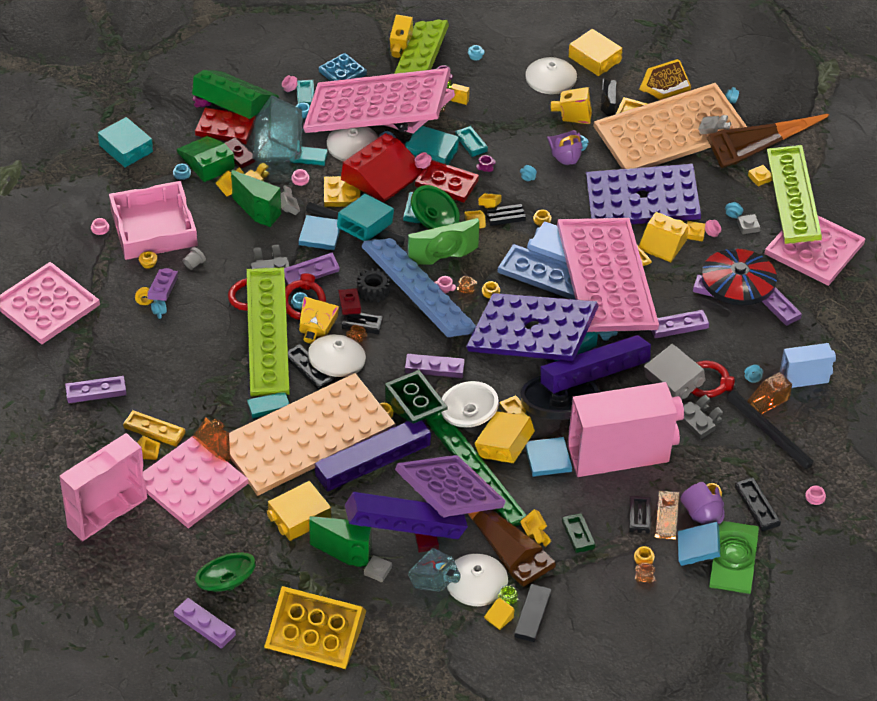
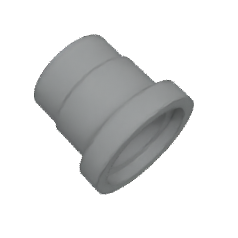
M192 247L190 253L183 259V263L190 270L206 261L204 254L196 247Z

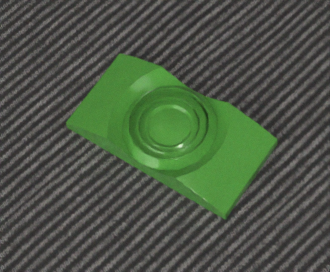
M476 218L408 234V257L418 265L434 264L441 258L450 256L463 257L478 248L479 219Z
M722 521L721 524H718L720 557L713 559L709 587L750 594L759 526Z

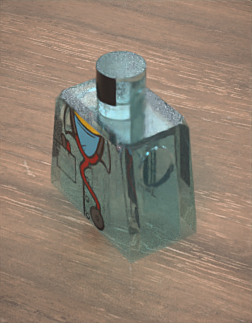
M434 548L408 572L414 588L440 592L451 582L458 583L461 578L454 559Z

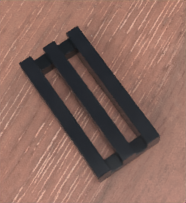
M522 204L486 209L490 226L526 221Z
M365 313L344 315L342 329L379 334L383 316Z
M630 496L629 532L638 530L637 533H642V530H644L646 533H650L651 497ZM634 501H638V524H634ZM642 502H646V525H642Z

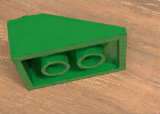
M209 136L177 149L178 154L203 182L235 169L234 153L225 143Z
M232 170V198L255 222L271 227L281 215L280 187Z
M310 516L311 546L347 565L367 566L370 561L372 548V527L352 525L346 519Z

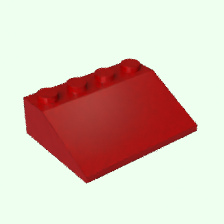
M384 133L343 162L341 180L385 202L416 180L423 169L416 167L414 155L400 140Z

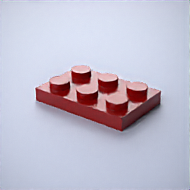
M205 108L196 127L195 136H209L223 141L236 138L240 143L247 144L256 122V116L249 119L235 112Z
M431 160L430 165L422 170L415 181V187L424 185L434 186L446 192L452 199L465 203L477 184L479 175Z

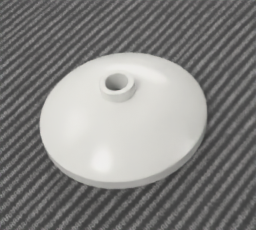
M554 57L538 59L531 63L526 70V81L529 86L545 94H560L562 91L570 90L577 80V73L574 67L565 60Z
M369 127L333 130L327 138V149L333 157L345 161L379 137Z
M336 334L316 339L310 345L308 351V358L312 366L321 373L334 377H346L359 372L363 368L366 359L365 351L359 343L347 336Z
M471 381L457 384L443 395L442 400L447 405L448 410L441 412L447 422L458 427L481 425L491 419L496 413L499 406L497 393L491 386L482 382Z
M468 554L456 559L448 568V570L456 571L452 576L446 575V586L449 593L459 602L470 606H485L494 603L504 595L508 586V575L504 566L495 558L484 554Z

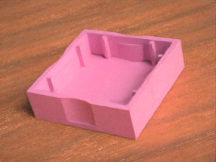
M181 181L155 185L146 189H134L109 194L110 208L125 260L138 258L141 253L146 251L158 254L198 246L196 227L191 212L187 208L186 196Z
M127 433L60 475L67 527L82 542L104 528L115 518L127 513L147 499L146 482L143 477L142 447Z

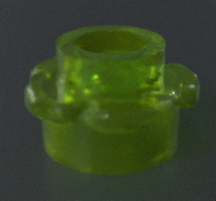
M507 585L502 587L498 594V598H501L509 605L516 603L518 600V593L513 586Z

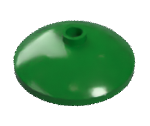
M430 185L420 186L413 192L411 196L413 213L426 228L434 229L459 223L458 207L446 192Z
M244 552L220 556L199 569L195 576L196 584L199 588L207 591L232 590L251 576L256 567V561L251 554Z

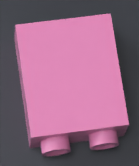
M666 382L573 397L567 447L577 477L669 462L672 445H678L680 442L676 421L684 419V408L681 398L679 396H671Z

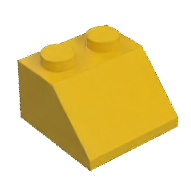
M655 212L647 224L639 247L644 252L671 263L687 241L689 225Z

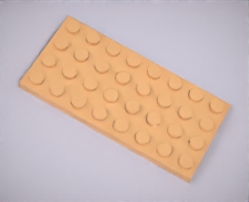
M716 83L594 121L593 125L622 169L653 167L711 148L706 138L709 134H700L698 130L703 117L727 115L726 123L731 122L730 129L747 127Z
M354 373L219 437V443L238 470L248 478L249 485L256 495L259 496L314 469L315 463L319 460L332 456L338 451L352 447L356 443H361L374 435H379L396 426L357 374Z

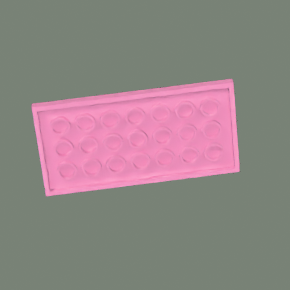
M449 68L319 82L303 129L305 133H315L319 131L438 119L450 77Z
M630 218L558 219L557 227L575 299L597 301L598 309L587 332L658 330L659 322Z

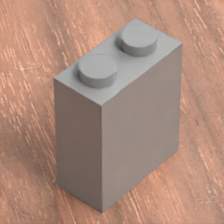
M673 344L644 366L645 376L653 384L666 382L671 396H679L681 400L687 398L694 389L700 387L705 381L704 369Z

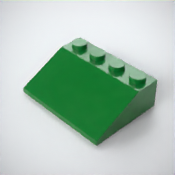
M202 70L193 77V95L249 119L279 99L277 94L222 71Z

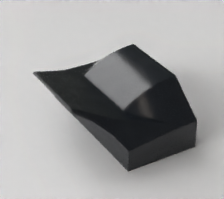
M603 78L601 111L607 116H613L616 104V80L607 81Z

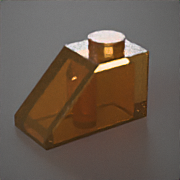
M779 372L765 379L747 402L762 414L790 399L792 383Z
M205 418L193 435V438L214 456L229 462V432L223 428L225 425L219 420L214 419L212 421Z
M659 491L656 510V538L676 539L679 492Z

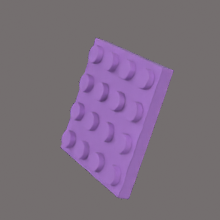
M458 455L397 463L395 468L401 477L443 517L503 508L506 502Z

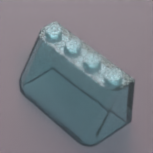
M271 95L254 121L252 158L259 162H293L296 159L298 160L302 155V109Z

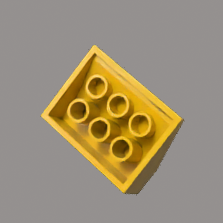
M282 586L264 648L346 669L361 632L366 610L361 606Z

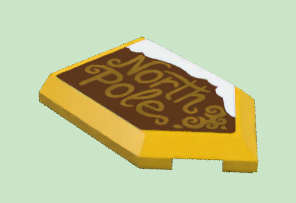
M676 59L648 68L639 90L647 92L659 100H663L690 91L691 85L680 60Z

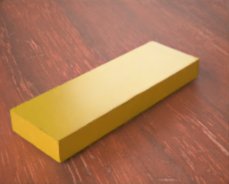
M132 410L123 423L124 429L177 447L185 435V428Z

